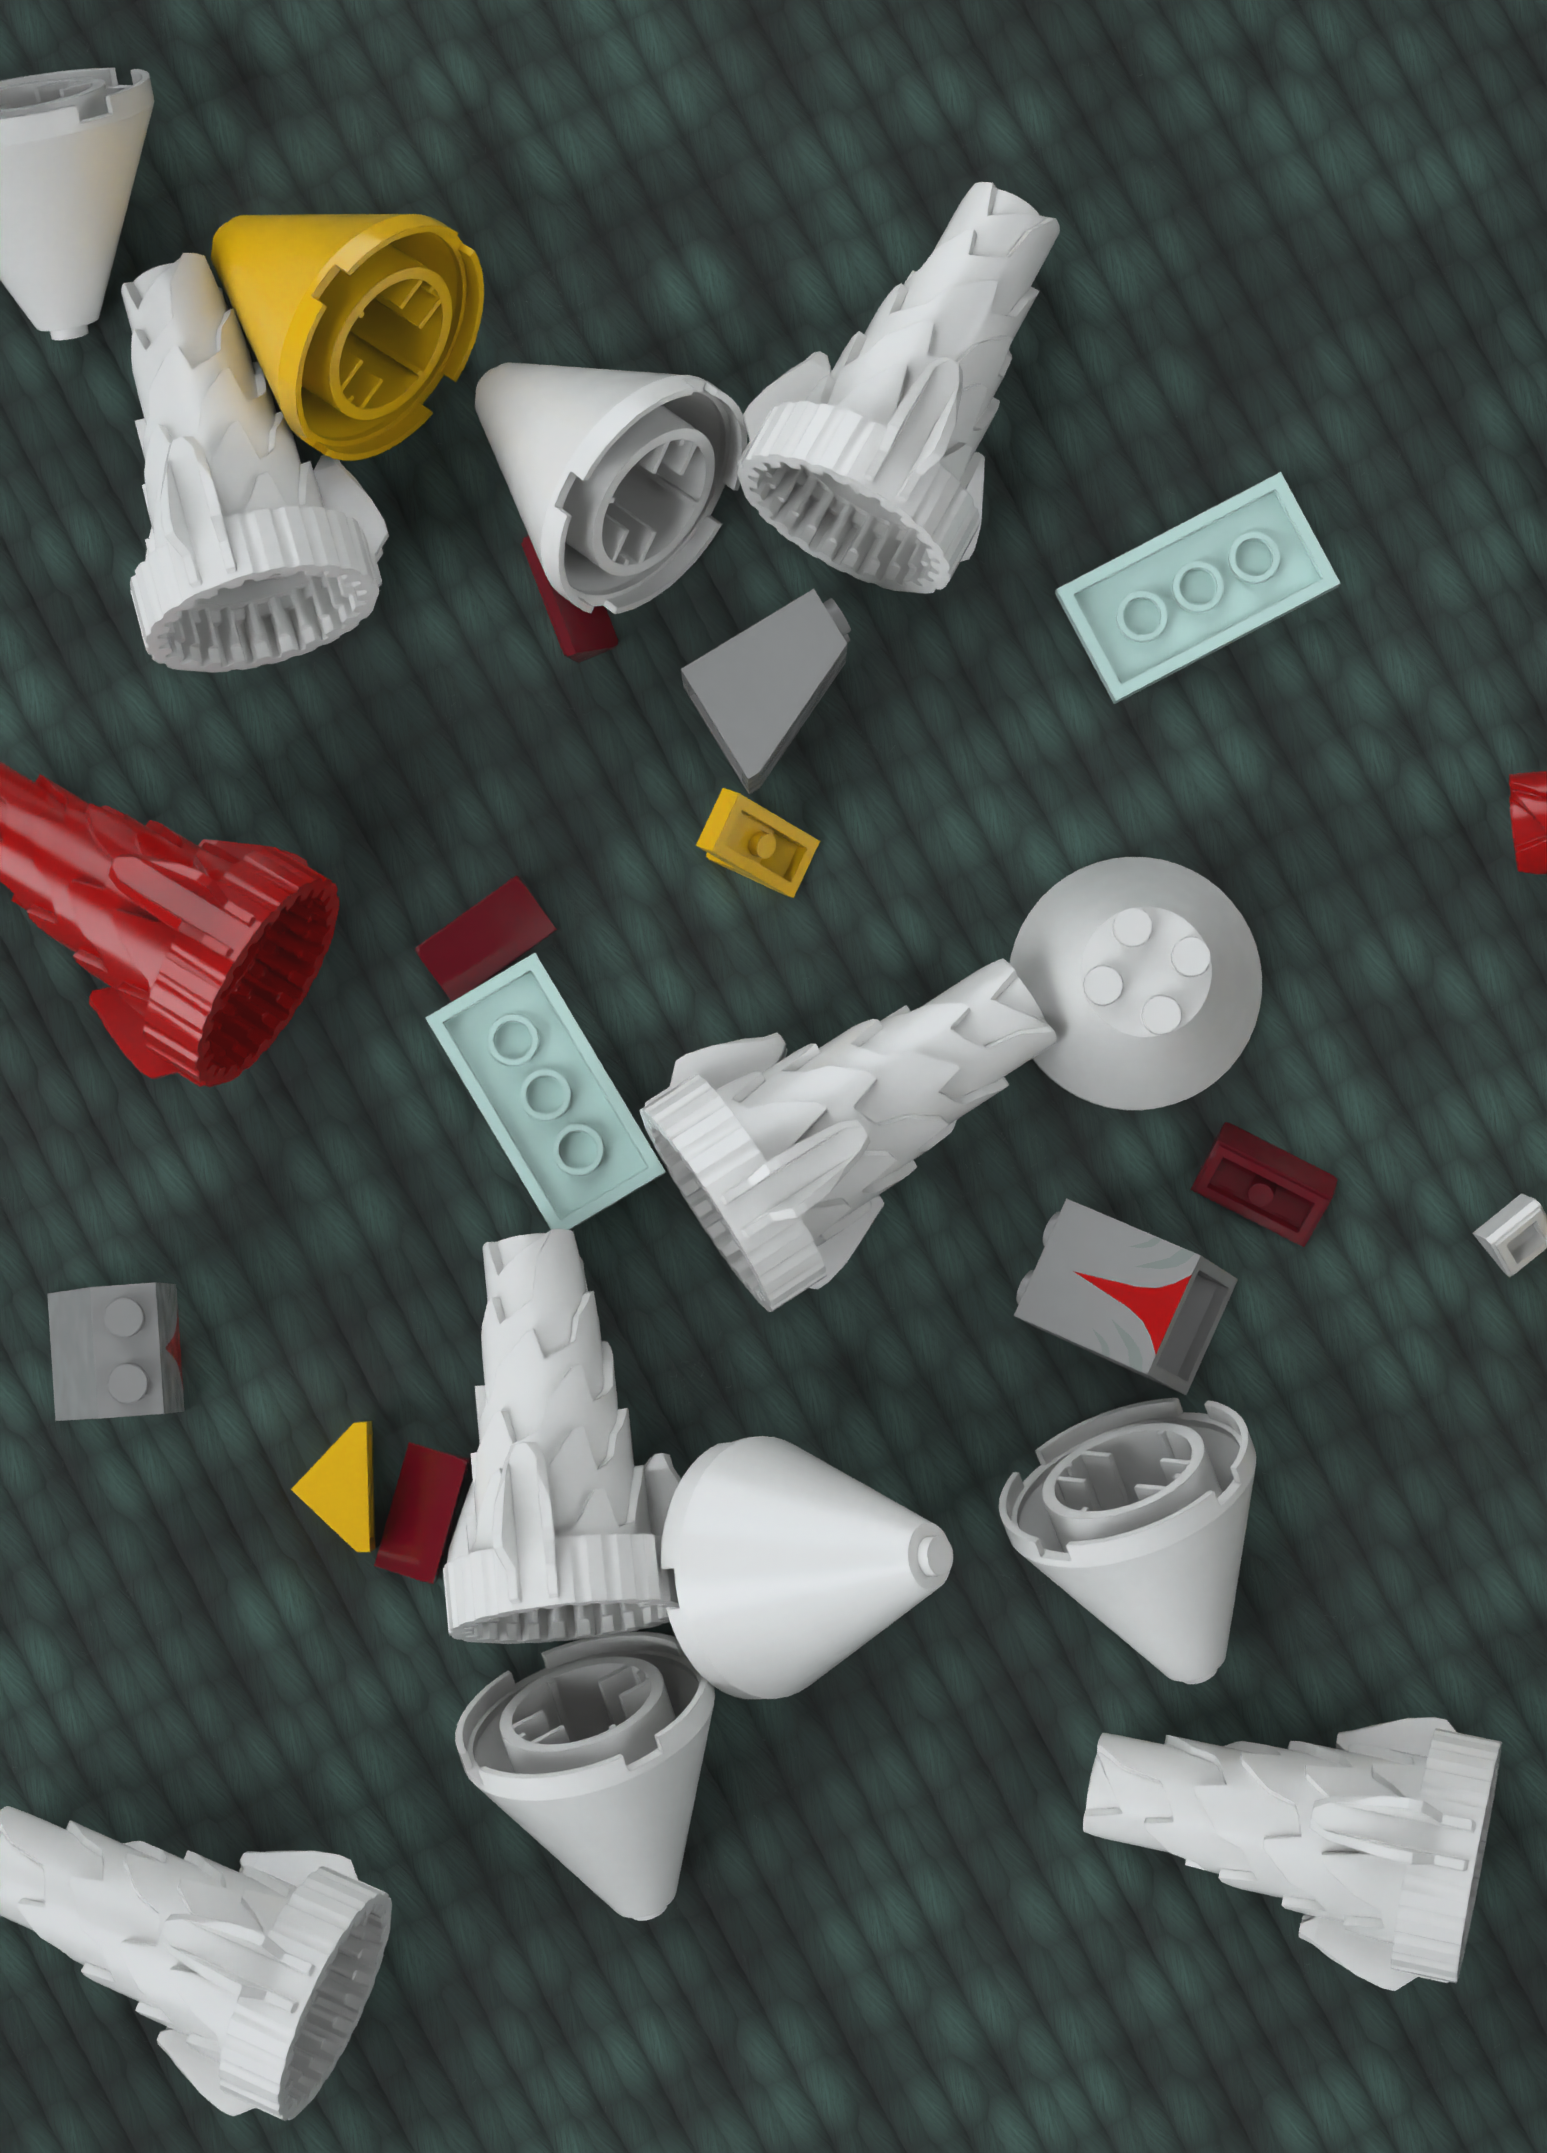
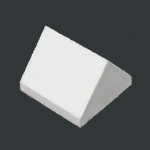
M1521 1193L1472 1234L1508 1277H1511L1547 1248V1215L1536 1199Z

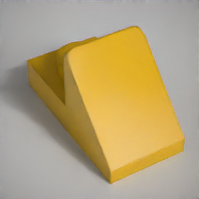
M722 788L696 846L706 851V857L712 862L785 896L794 898L820 841L742 794Z

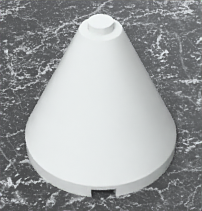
M115 67L59 71L0 81V281L35 328L39 331H50L52 340H69L82 337L89 333L88 324L99 319L154 105L150 75L147 71L141 69L130 70L133 85H118Z
M508 362L488 370L477 384L475 397L476 413L545 575L551 586L560 595L581 610L592 613L593 606H604L612 613L619 614L649 602L674 584L697 561L717 534L722 523L713 518L711 514L725 485L732 490L738 491L740 481L737 475V463L747 447V432L739 406L731 397L710 382L691 375Z
M1165 1398L1135 1403L1104 1412L1068 1428L1045 1442L1035 1450L1041 1464L1024 1481H1022L1019 1472H1013L1008 1478L999 1498V1513L1011 1544L1022 1556L1169 1679L1186 1684H1198L1213 1677L1226 1658L1255 1475L1256 1452L1244 1420L1236 1411L1228 1406L1208 1400L1204 1404L1208 1414L1183 1412L1178 1398Z
M768 1436L747 1437L733 1442L718 1443L693 1462L679 1482L670 1502L661 1545V1570L674 1569L679 1608L667 1609V1613L684 1654L693 1667L711 1685L726 1694L742 1699H778L804 1690L939 1589L947 1580L953 1564L951 1544L939 1526L796 1445Z
M626 1632L580 1639L542 1652L546 1668L524 1678L516 1684L510 1671H506L488 1684L474 1697L462 1713L455 1732V1743L465 1773L483 1793L615 1912L623 1917L633 1918L638 1921L650 1920L661 1915L676 1895L714 1706L715 1690L714 1686L693 1667L684 1654L677 1638L674 1636L653 1632Z

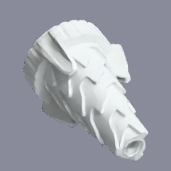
M975 183L959 204L927 261L917 272L912 270L904 285L900 283L894 287L878 308L866 332L863 334L858 331L851 338L833 370H831L826 354L821 351L813 352L806 360L791 368L767 386L748 405L743 414V424L749 437V443L737 463V475L746 499L759 511V515L767 523L773 525L781 535L797 544L808 554L864 582L874 583L882 588L894 591L924 594L933 593L936 589L941 590L946 587L959 563L969 560L976 547L982 519L985 457L975 451L999 408L1000 401L994 398V395L1012 360V355L1009 351L1010 345L1039 293V290L1031 287L1060 233L1057 219L1040 216L1026 201L1014 194L997 189L994 183Z
M182 253L181 258L174 263L154 267L142 273L134 282L123 283L121 293L132 331V371L144 415L143 419L135 421L145 459V484L142 485L152 525L149 539H145L147 546L146 559L135 569L136 575L131 577L130 591L147 653L152 655V659L157 663H164L168 668L176 670L211 673L228 672L236 669L257 668L261 665L274 664L294 656L306 654L319 646L340 638V635L353 630L374 609L379 594V586L382 584L377 562L383 555L382 546L389 537L385 521L372 499L357 479L338 459L322 455L314 470L311 461L301 464L292 430L282 412L276 413L266 377L259 362L252 363L246 338L243 335L235 309H228L222 288L217 286L204 255Z
M1002 958L972 973L920 1008L910 1011L907 1005L881 1021L879 1019H870L851 1027L820 1048H818L816 1043L808 1044L786 1057L788 1051L786 1043L781 1035L776 1032L765 1037L744 1038L685 1054L675 1062L670 1087L645 1102V1107L640 1109V1114L645 1129L670 1176L716 1248L754 1298L767 1311L773 1312L806 1289L818 1290L827 1284L848 1262L883 1208L884 1202L879 1194L917 1168L914 1159L948 1136L954 1129L958 1118L1008 1087L1009 1083L1004 1076L1055 1044L1057 1037L1055 1031L1045 1021L1037 1002L1017 976L1015 969Z
M552 1229L547 1233L519 1235L498 1242H487L483 1245V1258L488 1303L481 1331L485 1385L475 1386L480 1445L477 1452L471 1453L473 1482H471L449 1546L447 1563L443 1568L449 1636L457 1640L462 1639L467 1642L542 1643L626 1633L668 1623L670 1620L667 1609L679 1608L674 1569L661 1570V1545L669 1505L681 1478L673 1467L670 1454H654L645 1465L634 1466L629 1409H618L613 1353L609 1343L601 1341L594 1291L588 1292L584 1263L579 1256L574 1232L566 1229Z
M1436 1717L1406 1718L1356 1730L1339 1732L1336 1749L1301 1741H1290L1288 1749L1245 1741L1219 1746L1166 1735L1165 1743L1159 1744L1121 1735L1102 1733L1098 1741L1097 1755L1089 1781L1087 1804L1083 1818V1832L1108 1840L1169 1852L1186 1859L1185 1865L1219 1874L1218 1878L1227 1885L1246 1891L1283 1898L1281 1905L1285 1909L1305 1914L1299 1928V1937L1313 1944L1327 1957L1355 1975L1380 1988L1396 1991L1417 1977L1444 1983H1457L1480 1879L1496 1789L1502 1742L1457 1733L1448 1720Z
M10 1806L2 1808L0 1810V1916L35 1931L40 1938L60 1949L74 1961L84 1965L81 1972L86 1977L138 2001L139 2003L135 2011L167 2026L158 2035V2045L168 2054L178 2069L199 2093L222 2112L236 2116L258 2108L286 2121L287 2119L292 2120L315 2098L323 2083L335 2068L339 2057L344 2052L351 2034L362 2015L366 2001L375 1983L376 1975L380 1969L390 1932L392 1901L388 1897V1893L359 1881L351 1860L337 1854L319 1851H247L243 1853L240 1859L241 1868L237 1872L189 1850L184 1859L143 1841L120 1843L71 1820L67 1828L63 1829Z

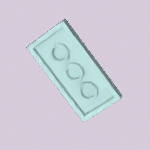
M1279 472L1057 588L1055 594L1111 700L1116 704L1338 588L1341 583L1282 473Z
M536 953L526 957L425 1017L551 1230H571L666 1173Z

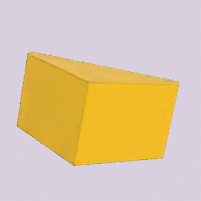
M372 1421L353 1423L291 1489L356 1552H371L376 1549Z

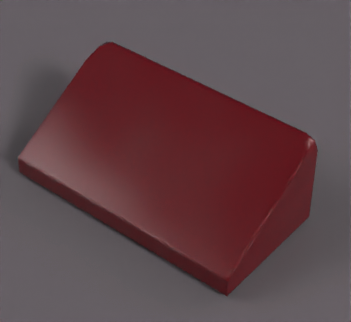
M530 537L522 538L523 550L564 656L580 663L615 649L618 646V638L606 607L593 606L592 613H588L560 595L548 581Z
M516 875L418 945L414 951L449 999L454 1001L486 982L557 929L519 876Z
M1225 1122L1217 1134L1190 1190L1305 1247L1333 1198L1338 1180L1334 1175L1231 1123Z
M412 1442L408 1443L374 1566L434 1585L437 1582L471 1459Z

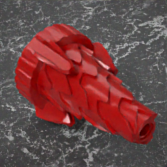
M0 761V883L4 884L14 893L11 901L27 910L29 918L42 931L74 951L73 958L80 966L111 986L93 990L89 996V1005L97 1012L105 1029L123 1054L141 1073L154 1080L178 1073L199 1087H213L230 1082L240 1076L242 1071L250 1068L260 1055L267 1051L276 1040L278 1034L285 1029L294 1016L296 1009L309 992L313 980L317 977L325 954L328 952L333 939L340 901L337 896L338 888L336 884L307 865V860L297 854L272 846L203 839L199 845H196L159 822L149 820L145 826L129 815L107 805L98 807L92 803L89 804L41 774L33 782Z

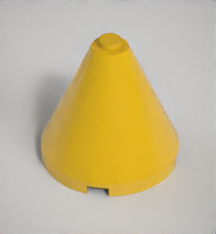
M419 214L239 215L224 223L216 231L212 241V264L232 307L235 309L237 318L290 429L297 437L330 458L342 461L361 460L376 456L401 443L422 426L433 414L430 409L422 404L434 391L444 375L457 382L475 344L483 313L484 280L480 261L475 250L462 243L457 236L458 232L432 217Z

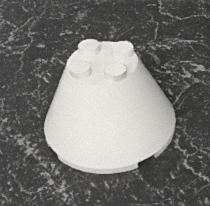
M1148 857L1113 858L1096 862L1066 876L1044 894L1030 911L1020 928L1010 957L1009 964L1015 969L1017 976L1037 1002L1045 1021L1055 1031L1057 1037L1055 1044L1032 1059L1051 1080L1066 1091L1090 1103L1107 1108L1140 1111L1156 1109L1176 1104L1202 1092L1223 1076L1241 1055L1254 1030L1260 1010L1262 997L1261 963L1256 943L1242 914L1233 902L1208 879L1193 870L1162 859Z

